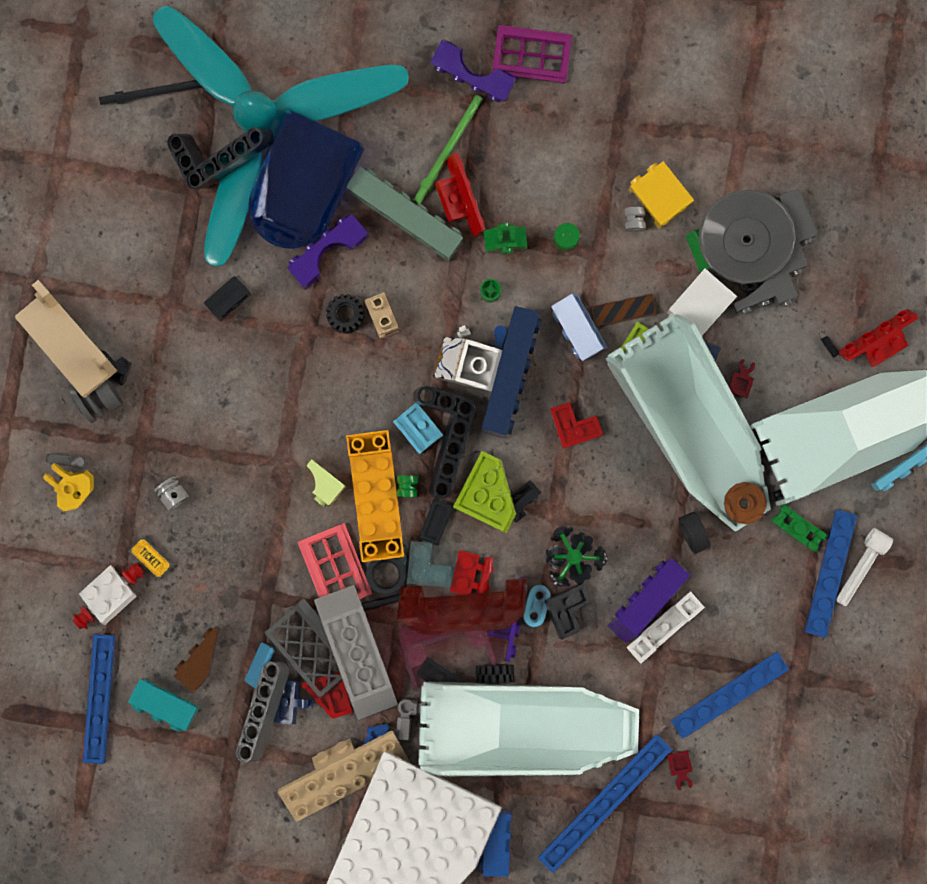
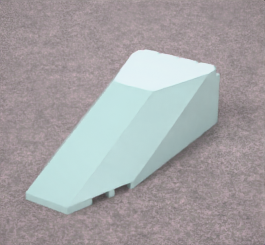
M679 314L671 315L660 322L662 330L655 325L642 333L643 342L638 336L626 343L624 348L627 352L624 353L621 348H618L610 353L606 358L607 365L686 490L736 532L744 527L745 524H739L731 520L726 514L723 505L727 491L735 484L748 482L760 487L767 501L764 513L771 510L768 489L764 483L763 472L765 470L761 464V446L695 324ZM742 500L741 505L747 507L748 501Z
M927 370L879 373L751 424V430L756 429L760 441L768 439L770 442L762 446L769 461L774 459L778 461V463L771 465L777 481L786 480V483L779 485L784 499L776 501V505L797 500L913 451L927 439Z
M424 682V686L421 689V701L428 702V706H421L420 723L427 724V727H420L419 745L426 746V749H419L420 770L436 775L583 774V771L594 767L599 768L604 763L620 760L638 753L639 709L606 698L583 687Z

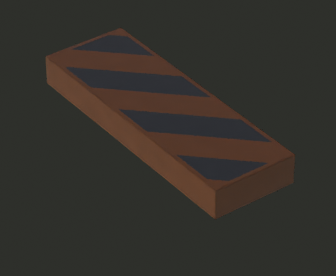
M653 294L590 307L596 327L657 314Z

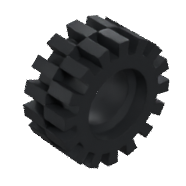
M340 294L339 297L335 296L332 301L330 300L326 308V318L330 326L339 333L343 332V334H347V332L352 333L355 329L358 330L364 318V309L361 302L350 294ZM343 306H348L353 310V317L347 322H343L337 317L339 308Z
M514 664L476 665V683L514 682Z

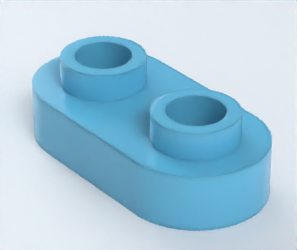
M536 585L529 591L523 618L526 624L531 627L540 626L545 619L547 606L544 600L550 598V592L543 585ZM538 591L543 593V598L541 600H538L535 597V594ZM532 612L538 614L536 620H531L530 614Z

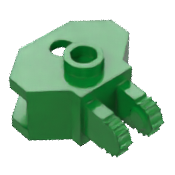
M501 223L498 224V227L483 232L485 253L512 254L513 252L527 249L525 227Z

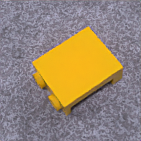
M664 161L659 165L657 163L651 165L647 169L648 173L643 177L640 175L635 177L630 182L631 186L629 188V192L635 194L654 218V224L658 229L683 212L694 201Z

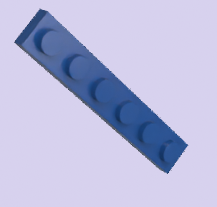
M835 510L804 630L805 633L824 638L827 636L857 518L855 514Z
M776 651L670 721L680 737L684 739L787 672L789 668Z

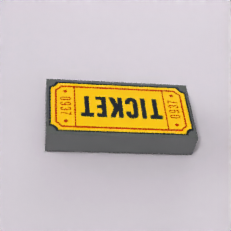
M144 536L128 551L157 580H160L174 566Z

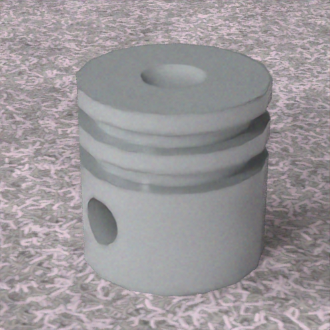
M175 476L167 479L154 489V492L158 493V497H161L160 500L168 511L177 508L189 498L182 485H178L179 481H175Z

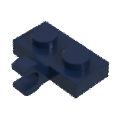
M286 681L273 723L296 724L297 708H313V699L298 698L299 681Z

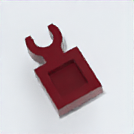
M742 359L738 363L740 372H733L728 387L733 395L747 399L754 378L749 377V373L755 369V363L752 362L750 368L745 369L743 366L744 359Z
M688 750L667 754L671 776L677 775L678 777L675 782L677 789L681 790L680 783L683 780H686L688 787L692 788V780L687 776V773L693 772Z

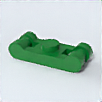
M782 504L779 508L780 512L771 519V522L806 548L816 553L819 549V543L822 540L824 541L828 535L795 513L791 508ZM787 516L791 518L788 525L783 522ZM809 532L815 535L811 541L806 538Z

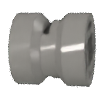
M625 208V216L627 217L625 230L632 232L646 230V222H644L645 208Z

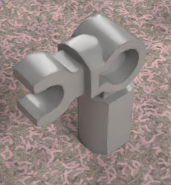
M402 699L398 702L397 709L401 713L400 717L397 718L396 738L398 740H410L412 718L409 717L410 715L421 713V706L427 702L417 703L416 700Z

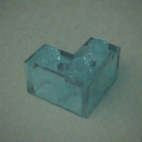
M411 541L407 584L449 588L451 566L431 564L432 543Z

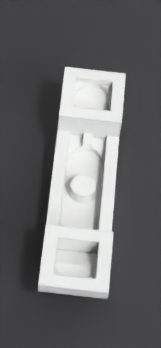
M690 591L647 627L626 648L641 664L661 644L705 607Z

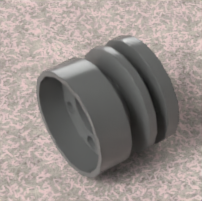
M109 378L85 398L80 395L72 384L68 385L75 406L90 423L97 421L94 411L100 418L104 417L102 406H105L112 412L123 405L121 397Z

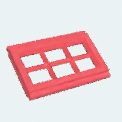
M345 523L297 542L319 597L330 594L327 585L337 581L340 588L344 589L345 586L342 579L352 575L359 590L357 592L359 599L372 594ZM337 534L342 551L332 554L326 538ZM322 540L328 556L317 560L311 544ZM345 555L351 571L340 575L334 559ZM330 561L336 577L325 581L319 565Z

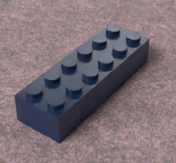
M514 306L481 433L506 439L507 434L511 435L515 421L511 420L512 414H517L520 400H517V395H522L526 381L522 379L523 373H528L531 359H527L528 353L533 354L536 343L533 334H538L542 321L541 318H538L539 312Z

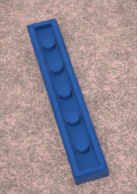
M93 634L82 763L105 764L116 635Z

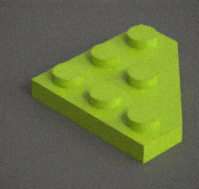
M481 451L453 508L507 533L516 516L503 463L500 459Z

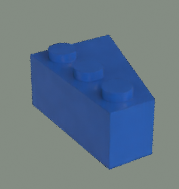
M501 809L483 850V857L479 859L478 870H482L483 876L509 877L510 809Z

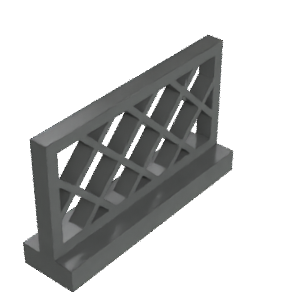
M305 599L300 601L264 632L319 698L342 679L341 674H330L331 662H336V660L332 659L333 651L320 617ZM296 611L302 617V627L289 626L290 616ZM287 620V625H281L284 621ZM306 621L310 627H304V622ZM277 627L286 628V639L276 640L271 632ZM289 628L302 629L300 642L288 641ZM304 629L313 630L316 633V643L303 642ZM318 637L323 641V643H318ZM279 643H285V650ZM287 643L300 644L299 657L290 656L287 653ZM303 644L315 645L314 658L302 657ZM318 646L328 647L330 650L329 659L317 658ZM293 659H299V665ZM301 660H314L313 673H304L301 670ZM316 661L329 662L328 674L315 673ZM306 675L313 676L312 681ZM315 676L328 677L327 686L322 691H319L314 685ZM330 677H337L330 683Z

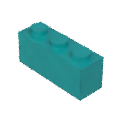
M144 678L139 679L128 703L132 704V709L140 713L146 711L152 714V719L160 723L163 720L170 723V728L177 732L189 729L200 707Z

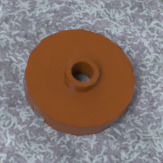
M742 482L735 484L727 491L723 505L726 514L731 520L746 525L754 523L762 517L767 501L760 487L752 483ZM742 500L748 501L747 507L741 505Z

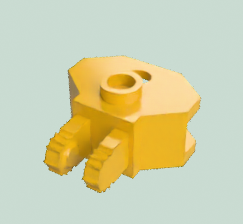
M53 463L51 468L63 479L59 482L52 475L46 473L43 479L55 488L57 507L63 511L77 509L94 489V475L87 470L76 473L72 471L67 472L58 464Z

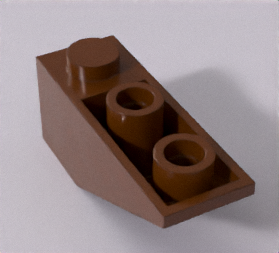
M218 626L214 627V629L210 627L202 636L204 638L203 642L200 645L196 643L189 651L191 656L187 661L182 660L174 669L177 671L174 677L192 693L196 692L210 675L220 627Z

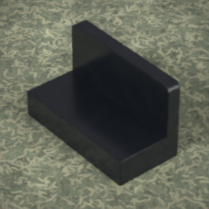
M233 276L210 296L204 304L221 322L245 301L251 293L236 276Z

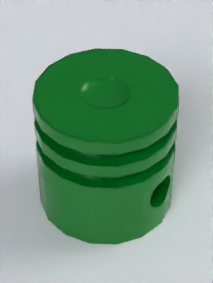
M563 223L556 228L553 243L559 251H572L577 246L580 232L574 224Z

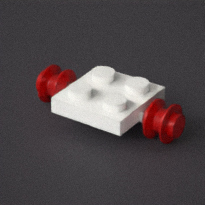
M130 562L128 570L122 569L123 577L110 565L79 593L88 608L80 607L81 613L78 615L72 614L74 617L72 621L79 629L85 628L87 630V623H95V616L103 625H106L137 597L127 584L137 585L136 579L138 577L144 578L143 573L145 571L138 563L133 565Z

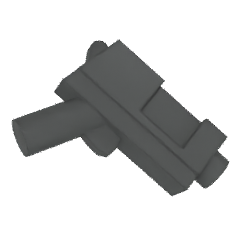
M54 453L46 455V462L49 464L56 463L84 469V465H88V462H85L83 457Z

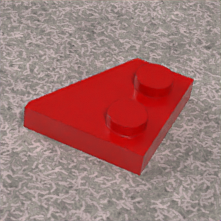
M337 672L331 675H340L341 673ZM323 676L315 679L314 685L319 691H322L327 686L328 677ZM330 677V683L337 677ZM343 679L320 698L307 682L301 683L302 687L307 690L332 719L353 713Z

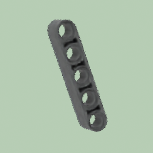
M270 661L264 664L236 749V757L240 762H255L263 756L289 675V667L285 662ZM275 667L277 668V674H276V675H275V673H274ZM268 688L271 690L270 695H268ZM262 707H263V709H264V715H263V716H262V714H261V709H262ZM248 749L251 750V755H250V756H249V754H248Z

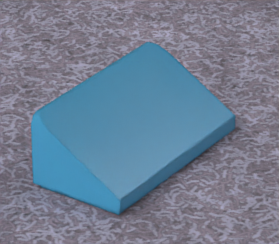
M265 643L260 644L245 677V682L252 687H257L264 664L270 662L276 649Z

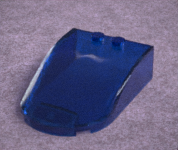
M285 108L274 132L273 143L265 153L249 196V216L257 233L272 245L287 249L300 248L319 239L328 228L365 149L363 144Z

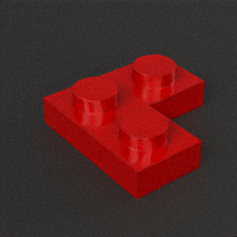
M570 402L549 409L563 449L603 436L597 415L576 422Z

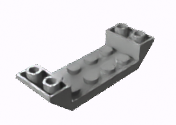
M352 585L314 599L357 719L365 718L398 705L355 586Z

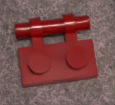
M459 550L450 592L470 596L472 588L478 589L476 598L485 600L486 592H489L490 588L488 585L490 574L494 571V567H492L494 558L486 557L484 565L478 564L480 555ZM476 570L482 571L480 583L474 582Z

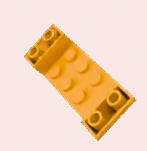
M389 431L346 435L360 537L362 562L404 557Z

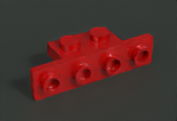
M453 153L446 160L451 178L438 180L435 186L448 222L466 218L472 236L475 237L485 231V223L479 213L477 200L474 198L470 188V181L465 174L463 162L458 153Z
M909 309L898 312L890 320L880 323L877 328L864 333L854 342L846 344L839 350V355L846 361H851L864 353L869 365L872 367L877 366L908 346L902 329L918 319L917 314Z

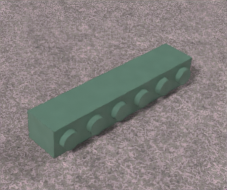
M359 167L346 186L347 192L449 262L463 243L462 233L454 227L450 229L444 225L445 221L439 216L434 215L433 217L428 214L427 208L419 203L415 205L409 201L411 198L404 192L400 191L398 193L393 190L394 186L388 181L377 179L376 173L371 169L366 168L364 170L362 167Z

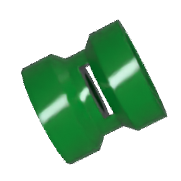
M494 279L485 280L480 287L481 298L488 303L499 299L501 294L499 282Z
M398 475L397 483L399 484V489L396 490V497L417 498L418 491L415 485L418 483V476Z

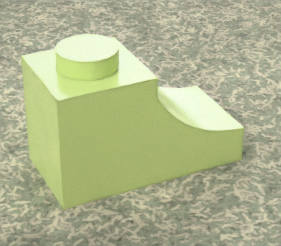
M311 459L307 467L315 478V490L312 492L316 495L314 500L323 507L325 504L331 506L346 486Z

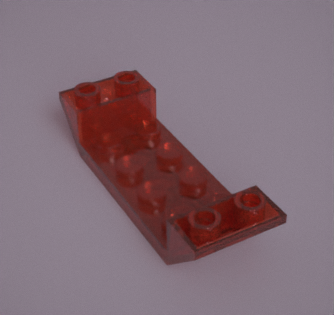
M527 578L507 579L505 582V592L425 597L422 586L401 587L397 622L423 635L508 629L525 614L528 581Z

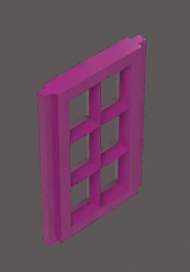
M498 25L492 73L500 68L517 78L566 84L572 34ZM504 38L521 40L519 51L503 49ZM525 40L542 42L541 53L524 51ZM546 44L563 45L562 56L545 54ZM502 53L519 55L518 65L501 64ZM523 55L540 57L539 68L523 67ZM545 58L561 60L560 71L543 69Z

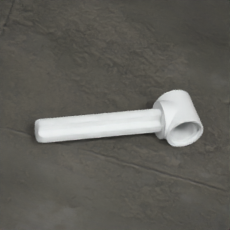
M873 528L867 535L864 542L867 549L836 598V601L843 606L848 605L878 554L884 555L893 543L891 537L876 528Z

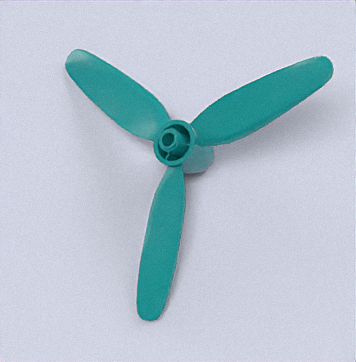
M162 6L156 10L153 16L156 30L175 56L207 92L217 100L233 107L234 120L244 132L251 128H269L274 134L278 130L280 123L304 124L331 118L384 99L399 92L408 84L409 75L403 66L383 65L310 79L291 87L275 100H271L262 92L252 91L246 77L237 65L201 29L176 9ZM262 151L220 181L210 214L204 246L205 260L212 266H223L230 258L237 244L260 176Z

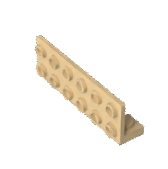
M37 280L32 284L37 291L34 294L37 298L16 314L15 318L80 395L85 398L117 372V370L42 283Z

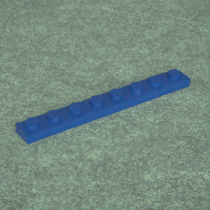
M655 734L537 858L554 873L672 749Z

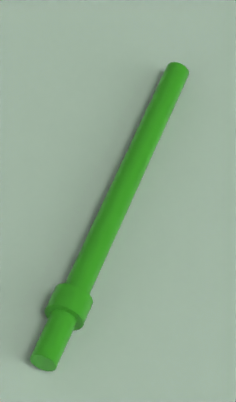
M475 95L427 178L422 180L421 188L413 199L415 203L421 204L427 192L432 190L435 185L433 182L483 99L480 96Z

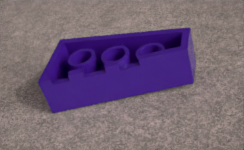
M672 558L666 562L662 560L656 566L655 570L657 572L652 577L649 575L642 582L641 585L643 587L639 591L636 590L628 598L629 602L625 607L622 605L616 611L615 617L607 625L625 643L638 636L690 577Z

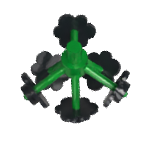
M558 527L550 538L551 541L555 542L563 540L569 551L567 555L565 549L560 548L559 545H553L552 548L546 549V563L551 564V568L558 569L560 565L565 564V559L568 561L561 574L549 572L552 582L558 587H570L569 580L564 577L568 570L571 573L569 578L575 580L577 584H583L585 580L591 578V565L584 564V562H580L581 560H594V566H596L597 571H601L602 567L607 563V554L602 546L595 550L594 556L584 555L587 551L590 552L592 550L593 538L589 535L586 536L584 532H580L578 535L573 534L570 538L572 544H569L566 537L573 531L572 527Z

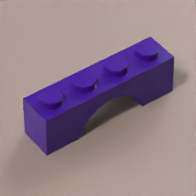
M446 39L440 41L430 62L435 65L434 69L444 74L447 71L453 74L452 78L460 83L466 81L472 84L471 88L480 93L485 91L490 94L489 98L499 103L501 100L506 101L518 79L516 76L500 68L487 76L472 73L464 63L463 48Z
M352 214L349 217H342L337 222V227L333 230L328 229L321 235L322 239L316 244L312 242L305 248L306 252L300 257L297 255L289 261V266L287 267L289 272L304 290L321 277L319 261L328 249L343 246L354 250L369 238L367 231Z

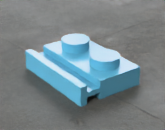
M416 403L393 421L419 455L443 436L432 420Z

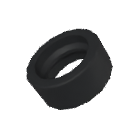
M695 511L678 518L682 534L694 554L710 548L708 534Z
M398 558L371 561L366 571V578L370 588L383 595L399 591L405 584L407 577L406 568ZM381 563H392L399 571L398 581L391 587H382L374 579L375 568Z

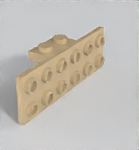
M389 731L357 749L354 748L349 738L312 757L315 770L279 788L278 794L294 820L299 821L369 785L385 751L409 762V759L393 731Z

